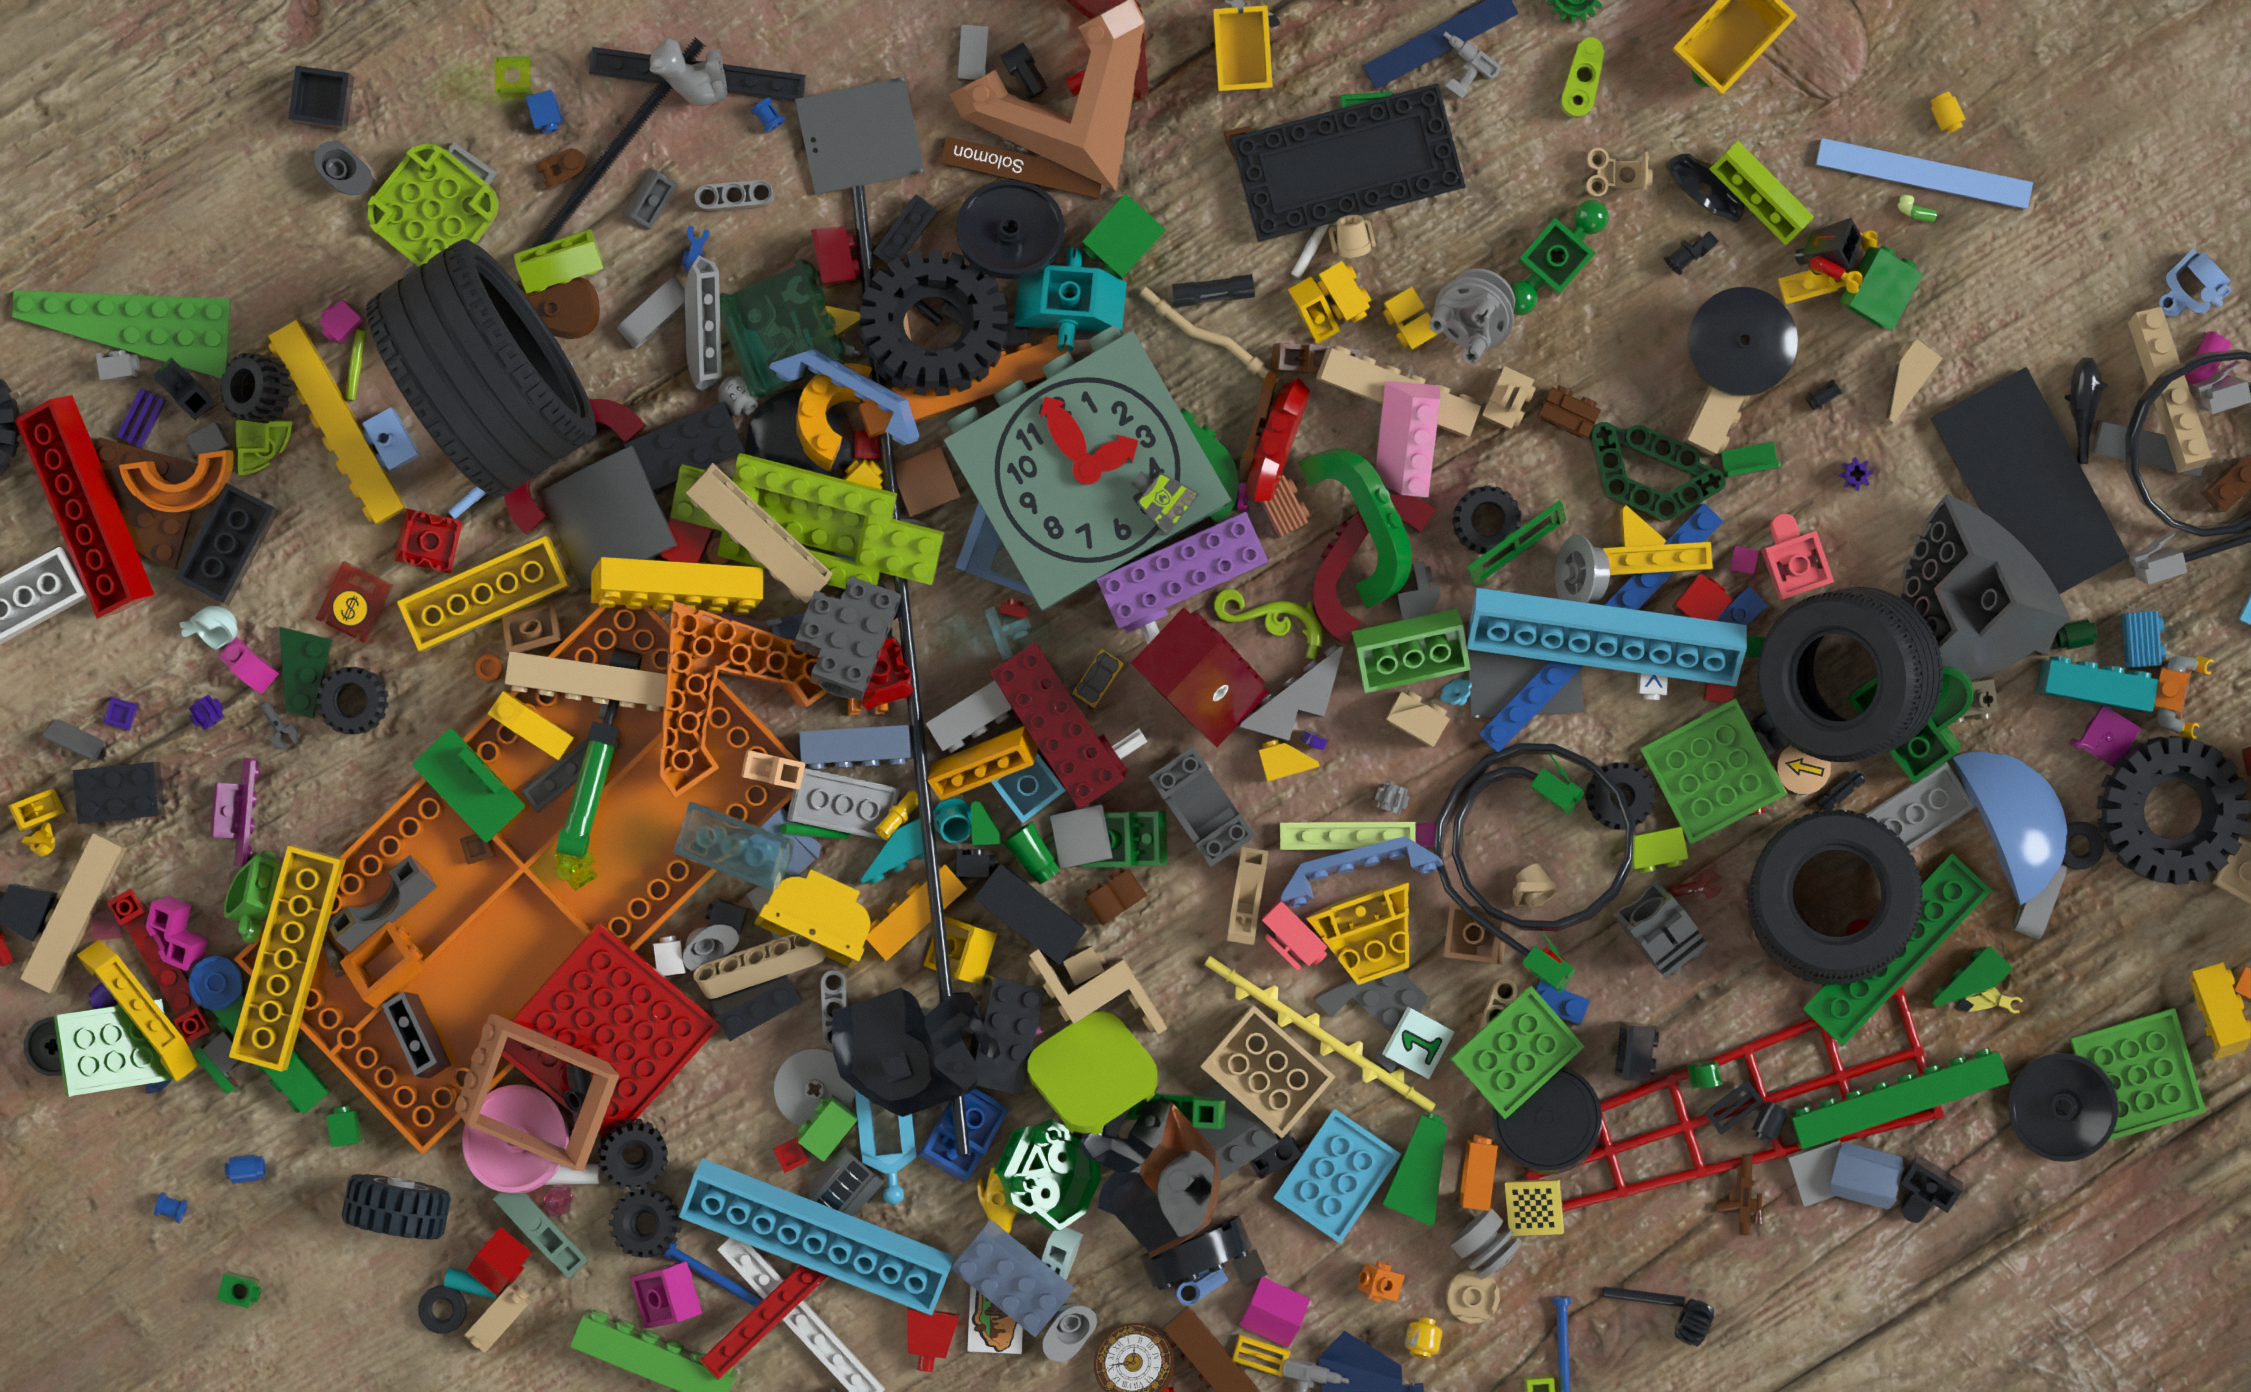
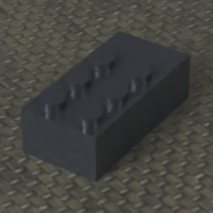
M724 402L624 444L625 448L630 446L635 448L654 493L677 484L682 464L706 470L712 463L719 466L736 459L739 453L747 454L731 414Z
M226 483L175 579L229 606L279 510Z
M986 976L979 1006L980 1019L990 1037H996L1001 1053L994 1060L987 1056L973 1033L969 1052L978 1066L977 1086L1018 1095L1022 1094L1028 1068V1059L1033 1047L1045 989Z

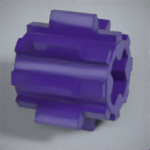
M1854 457L1852 458L1851 465L1845 462L1841 464L1845 471L1839 474L1838 477L1844 478L1846 481L1843 485L1844 488L1852 485L1854 491H1859L1862 484L1864 486L1870 485L1866 478L1873 474V471H1867L1868 461L1860 464L1857 458ZM1854 467H1856L1857 472L1862 474L1861 477L1857 478V481H1855V477H1850V472L1854 471Z
M210 695L201 698L189 708L192 713L189 718L196 727L201 726L203 730L209 729L225 717L221 712L224 710V707L218 699H212Z

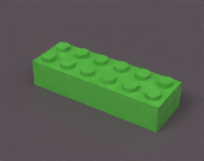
M594 1309L593 1312L588 1310L582 1316L570 1346L680 1392H730L738 1374V1371L734 1370L733 1366L717 1381L699 1362L707 1353L696 1349L692 1353L683 1349L684 1344L669 1339L668 1342L658 1339L659 1334L644 1329L643 1332L633 1328V1323L623 1319H619L618 1322L608 1318V1313L599 1309Z

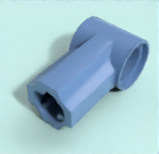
M1208 1269L1198 1273L1200 1277L1188 1283H1184V1280L1180 1281L1175 1289L1177 1299L1187 1306L1196 1304L1202 1297L1228 1281L1223 1270L1210 1273ZM1187 1285L1195 1288V1295L1189 1300H1185L1181 1296L1182 1288Z

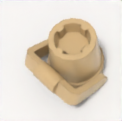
M1344 216L1337 221V226L1329 228V239L1333 255L1338 254L1345 258L1359 257L1369 253L1372 247H1376L1371 222L1364 220L1362 216ZM1334 235H1337V243H1335Z
M1536 863L1526 867L1516 875L1518 883L1513 889L1512 900L1515 902V906H1528L1529 908L1543 906L1545 902L1557 894L1559 889L1541 866Z

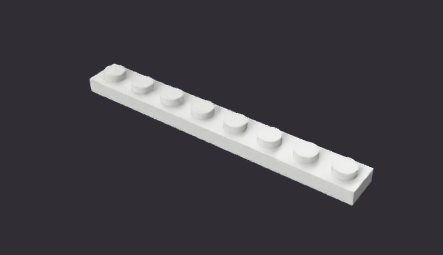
M730 1237L717 1249L763 1299L784 1281L765 1258L749 1244ZM804 1300L783 1319L849 1392H883L885 1390L884 1386Z

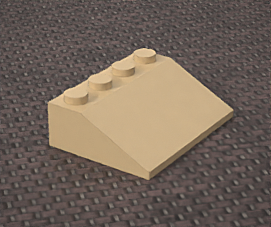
M1253 1004L1200 1066L1281 1138L1287 1134L1335 1078L1329 1070Z

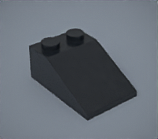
M1620 1021L1615 1075L1626 1081L1650 1080V1074H1655L1656 1058H1652L1653 1047H1658L1659 1031H1655L1654 1025Z

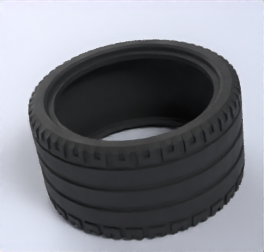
M461 239L429 259L427 264L420 265L408 273L404 279H399L367 302L366 314L372 338L386 368L403 397L429 435L450 461L474 485L489 495L500 498L513 492L515 488L517 489L535 477L536 473L543 472L558 462L559 458H564L596 435L595 416L588 396L556 338L510 275L489 253L472 241Z

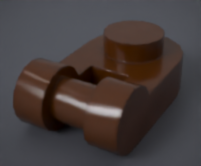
M570 148L539 162L535 167L538 173H542L547 190H551L584 172L587 161L581 151ZM559 165L562 173L555 176L551 168Z

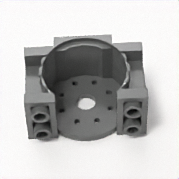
M1194 746L1149 776L1210 867L1256 836L1227 797Z

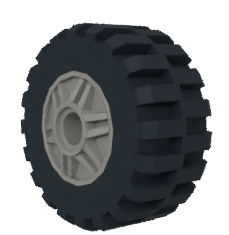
M356 1174L352 1175L348 1180L342 1218L346 1224L376 1233L404 1238L439 1239L445 1232L451 1197L445 1189L421 1182L382 1175Z

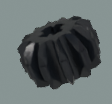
M1691 1298L1684 1305L1677 1319L1675 1337L1683 1343L1698 1347L1705 1340L1712 1326L1714 1308L1703 1301Z

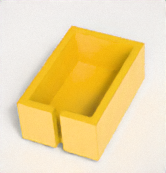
M1268 5L1243 7V14H1238V7L1213 9L1218 92L1273 88Z

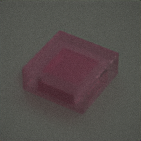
M113 912L92 913L94 940L123 938L122 926L119 925Z

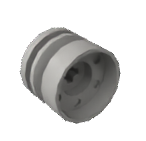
M1491 1207L1490 1211H1483L1467 1224L1449 1244L1462 1259L1472 1253L1475 1255L1468 1265L1471 1270L1483 1264L1476 1272V1276L1480 1280L1504 1267L1513 1258L1515 1252L1522 1244L1518 1237L1507 1242L1513 1234L1511 1229H1507L1500 1234L1496 1232L1502 1225L1503 1220Z

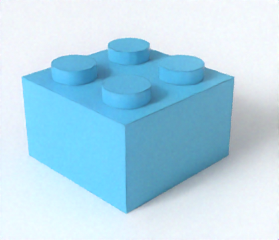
M1036 753L1032 766L991 781L1022 823L1026 822L1066 791L1038 753Z

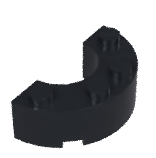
M1237 1216L1217 1224L1208 1231L1194 1236L1154 1257L1149 1258L1148 1252L1141 1255L1140 1258L1152 1287H1158L1160 1291L1173 1286V1282L1182 1279L1184 1283L1194 1281L1200 1277L1198 1273L1209 1269V1272L1213 1273L1225 1267L1224 1262L1232 1258L1237 1260L1249 1255L1248 1249L1252 1247L1241 1217Z

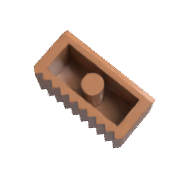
M1284 475L1281 476L1271 501H1260L1278 538L1308 524L1306 518L1310 516L1304 502L1298 504L1294 496L1298 492L1291 478L1286 480Z

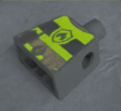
M1140 471L1131 483L1143 493L1137 504L1166 535L1169 534L1199 496L1197 491L1163 473H1160L1153 481Z

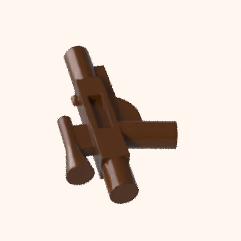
M1742 1154V1163L1737 1165V1185L1731 1189L1729 1201L1717 1202L1718 1213L1740 1210V1235H1750L1751 1213H1755L1754 1224H1764L1762 1194L1757 1193V1199L1751 1198L1752 1186H1754V1180H1752V1154Z

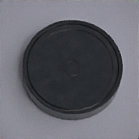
M1563 1066L1506 1119H1503L1493 1108V1126L1499 1146L1513 1163L1529 1172L1553 1175L1572 1170L1590 1156L1601 1135L1602 1112L1597 1094L1590 1083L1579 1073Z

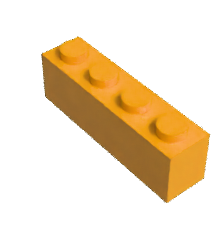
M1023 726L933 762L927 781L942 801L1032 766L1038 746L1026 727Z
M947 864L942 868L939 865L943 909L968 888L959 877H956V874ZM927 881L922 886L917 882L906 892L909 898L902 904L897 900L886 910L889 916L882 922L877 918L870 925L869 934L866 939L886 961L931 922Z

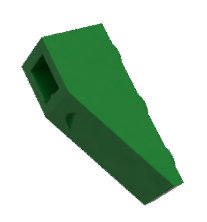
M1990 945L1985 950L1980 947L1970 957L1973 962L1966 969L1961 966L1951 976L1954 981L1947 988L1942 985L1932 995L1935 1000L1931 1005L1936 1009L1993 990L2013 970V967Z

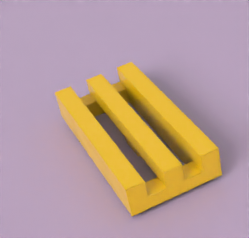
M1239 1334L1231 1359L1236 1363L1283 1377L1282 1367L1289 1358L1291 1351ZM1242 1342L1281 1354L1283 1358L1280 1359L1243 1347ZM1239 1352L1279 1364L1280 1368L1276 1369L1239 1357Z

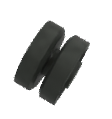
M54 1016L36 1022L28 1030L24 1039V1055L28 1064L36 1072L46 1076L62 1075L59 1050L55 1047V1043L58 1045Z

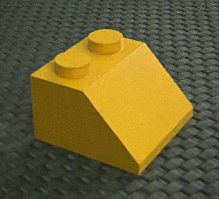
M944 916L951 976L981 985L998 933ZM932 937L923 966L936 970Z

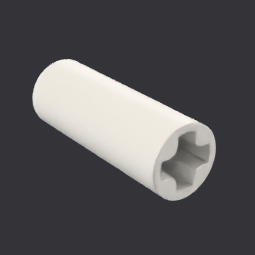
M586 1164L584 1171H574L561 1165L557 1173L545 1185L599 1184L600 1164Z

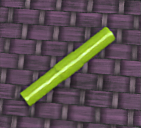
M355 330L344 398L347 400L355 401L366 335V331Z

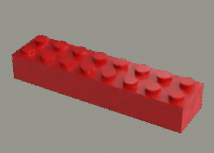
M73 395L50 399L15 418L19 432L96 618L99 619L118 614L155 595Z

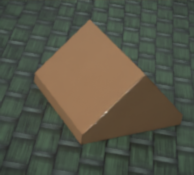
M553 601L502 617L508 655L509 651L526 653L564 641Z

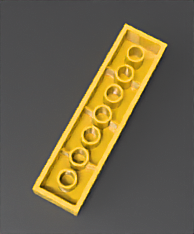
M295 845L287 846L229 1054L230 1058L281 1072L288 1069L346 859Z

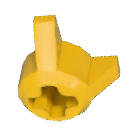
M44 822L40 830L31 837H24L21 842L30 846L31 851L40 857L49 855L55 847V838L52 834L51 825L48 822Z

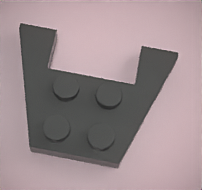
M1400 970L1357 985L1354 979H1351L1318 996L1314 1001L1333 1017L1352 997L1388 1032L1393 1034L1407 1007L1421 1013L1428 996ZM1388 1040L1373 1056L1392 1073L1397 1062L1382 1054L1389 1042Z

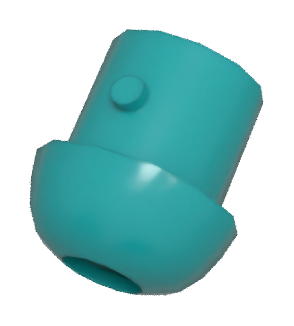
M953 797L942 800L933 809L935 830L941 833L943 839L949 843L958 844L966 841L972 831L970 806L960 798Z

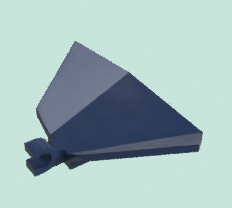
M1345 1330L1319 1356L1321 1367L1328 1368L1331 1372L1338 1373L1343 1378L1349 1379L1348 1384L1343 1382L1337 1384L1330 1382L1326 1384L1321 1383L1322 1392H1424L1423 1383L1403 1384L1401 1364Z

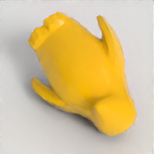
M991 1168L986 1190L984 1189L982 1178L978 1179V1197L988 1219H991L1009 1234L1012 1222L1018 1212L1005 1205L1004 1188L998 1175L993 1174L995 1168Z

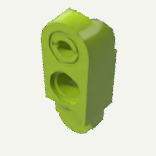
M1588 37L1581 43H1578L1564 85L1560 107L1564 113L1573 118L1585 117L1594 105L1605 52L1602 43L1597 38ZM1579 70L1588 71L1591 80L1581 82L1577 78V72ZM1576 96L1581 97L1582 104L1575 105L1573 98Z

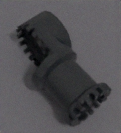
M1710 231L1693 246L1683 240L1680 242L1681 246L1670 256L1666 255L1664 260L1667 265H1670V268L1673 267L1672 271L1680 276L1683 274L1682 270L1693 260H1698L1700 257L1702 258L1719 240Z

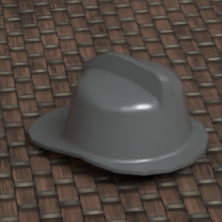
M336 141L325 142L315 151L314 164L318 176L323 183L334 187L343 194L351 196L360 195L370 188L373 179L371 170L344 144Z

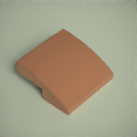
M941 446L895 464L897 484L910 517L961 497Z

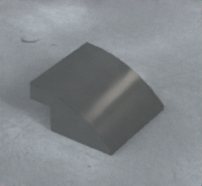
M633 446L612 454L562 479L539 493L583 592L591 588L592 570L601 557L655 560L657 555L678 546Z

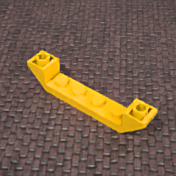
M98 939L76 955L91 976L94 977L96 975L158 1052L161 1056V1064L176 1083L199 1066L184 1038L114 951Z

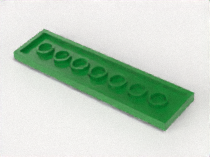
M1953 853L1922 884L1923 901L1917 927L1911 939L1896 959L1882 971L1865 980L1851 984L1845 983V985H1825L1802 1009L1841 1047L1848 1042L1992 891Z

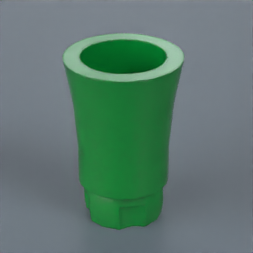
M1033 821L1013 832L1002 842L1020 861L1029 875H1033L1038 884H1043L1060 871L1053 861L1054 857L1041 839Z

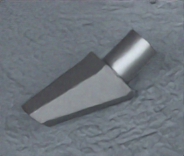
M325 935L322 945L330 969H333L335 977L340 978L345 975V971L339 963L344 957L330 938Z

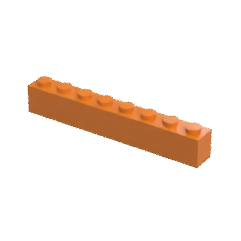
M1056 334L1041 339L1042 344L1033 347L1031 343L1016 347L1017 352L1009 355L1006 354V351H1003L995 368L989 366V375L979 383L972 379L971 388L962 392H958L955 386L950 387V395L936 396L935 389L928 388L927 396L913 394V387L905 390L895 387L890 390L908 400L914 421L917 423L994 397L996 393L1019 380H1023L1027 386L1047 379L1041 368L1059 356L1068 353L1066 341L1064 352L1056 348L1058 343ZM862 399L863 403L859 404V411L868 437L872 438L887 433L885 430L894 412H885L877 407V402L871 399Z

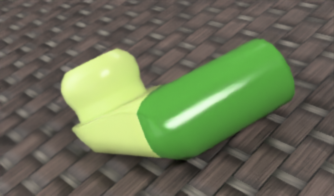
M1911 195L1900 196L1898 208L1902 213L1915 220L1931 223L1935 221L1937 216L1935 209L1913 205L1915 199Z

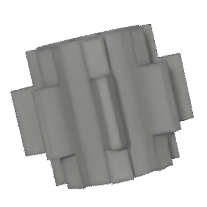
M1384 782L1383 788L1378 787L1375 800H1378L1377 807L1400 814L1402 808L1406 809L1410 798L1406 796L1408 789Z

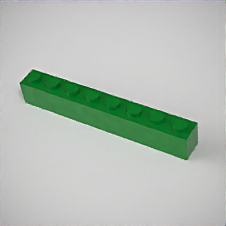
M1990 1047L1975 1051L1976 1056L1965 1059V1056H1959L1950 1059V1065L1941 1068L1939 1064L1923 1068L1924 1073L1914 1076L1913 1072L1898 1076V1081L1888 1084L1887 1081L1878 1082L1871 1085L1872 1090L1863 1093L1861 1089L1846 1093L1847 1098L1836 1101L1835 1097L1821 1101V1106L1811 1109L1810 1106H1804L1795 1109V1115L1789 1116L1798 1147L1801 1149L1809 1148L2007 1084L2009 1080L2000 1052L1996 1050L1991 1051Z

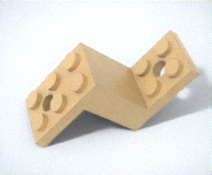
M1040 949L1030 953L1032 959L1028 962L1037 976L1039 974L1043 975L1046 980L1043 986L1051 999L1056 996L1061 1003L1058 1006V1010L1066 1022L1071 1019L1073 1024L1129 989L1131 992L1127 996L1135 1009L1142 1008L1145 1013L1142 1020L1149 1031L1156 1030L1160 1034L1167 1029L1166 1023L1124 958L1071 992H1068L1044 953Z

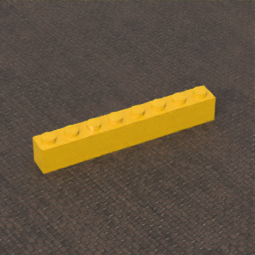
M295 320L269 335L268 337L272 343L268 344L271 352L276 358L280 357L286 365L285 369H289V379L294 380L298 387V390L295 391L302 405L307 404L312 413L309 414V418L316 429L321 427L325 434V437L322 438L329 452L334 450L339 460L335 461L342 475L347 474L352 482L349 484V487L356 499L361 497L365 504L362 510L369 522L374 521L375 524L381 525L405 511L407 507L388 473L378 462L376 452L365 439L360 424L302 323Z

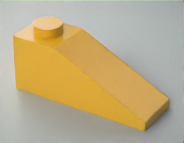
M505 691L501 693L488 712L491 717L557 760L561 758L574 739L564 730Z

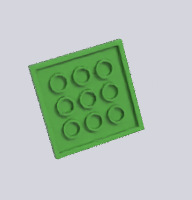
M1737 698L1640 748L1690 844L1788 794Z
M2175 1008L2069 1038L2073 1053L2086 1057L2099 1065L2107 1073L2115 1086L2119 1100V1116L2115 1130L2108 1141L2206 1113Z

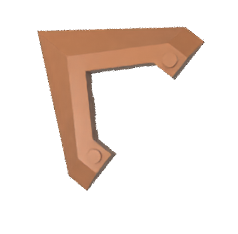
M1127 0L1078 27L1091 50L1073 116L1053 111L1054 109L1034 102L1030 103L1018 99L1017 96L1008 94L996 70L951 92L949 95L961 118L1116 191L1135 88L1136 70H1138L1141 52V39L1146 21L1135 0Z

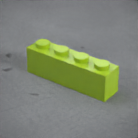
M1739 141L1710 168L1785 245L1814 218Z

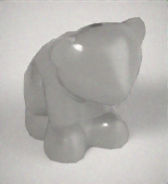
M667 38L652 52L650 71L664 78L688 102L694 105L705 106L720 101H727V84L720 49L709 51L705 61L693 65L685 63L678 41L672 38Z

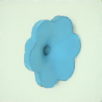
M1462 678L1454 679L1442 688L1441 701L1451 705L1465 704L1467 697L1471 693L1472 683L1469 680L1463 681Z

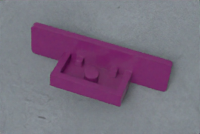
M243 758L241 784L214 783L210 836L236 838L234 865L242 867L247 864V861H250L252 856L249 836L254 830V819L251 818L252 807H255L256 792L253 790L254 780H257L259 774L258 764H256V759Z

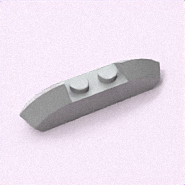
M698 255L689 270L685 285L686 354L692 381L695 387L703 392L718 384L722 378L718 268L714 262Z

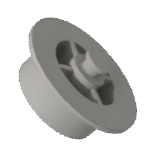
M1573 535L1564 542L1557 557L1555 584L1558 597L1561 600L1583 603L1601 599L1606 592L1610 577L1607 555L1603 549L1592 547L1586 537Z

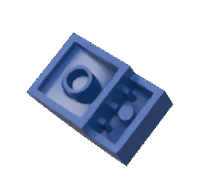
M976 1088L964 1095L970 1154H956L951 1101L941 1114L918 1154L921 1158L962 1183L970 1180L981 1157L986 1154L1010 1110Z

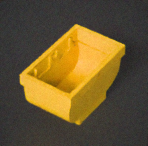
M1718 0L1675 45L1672 51L1717 94L1722 96L1798 15L1782 0Z
M810 869L805 878L789 877L781 881L771 893L767 903L760 910L754 923L781 937L796 933L824 946L827 958L851 969L860 961L864 952L862 947L870 930L869 915L866 909L856 902L860 891ZM809 930H813L815 935H810Z

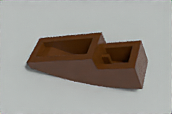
M1275 343L1273 344L1271 371L1318 374L1326 350L1330 348L1335 349L1336 346ZM1346 348L1351 350V356L1360 358V349Z

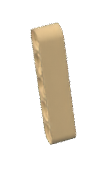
M809 930L810 935H815L813 930ZM794 933L702 964L695 970L693 977L705 997L714 999L814 966L824 960L826 950L824 946Z

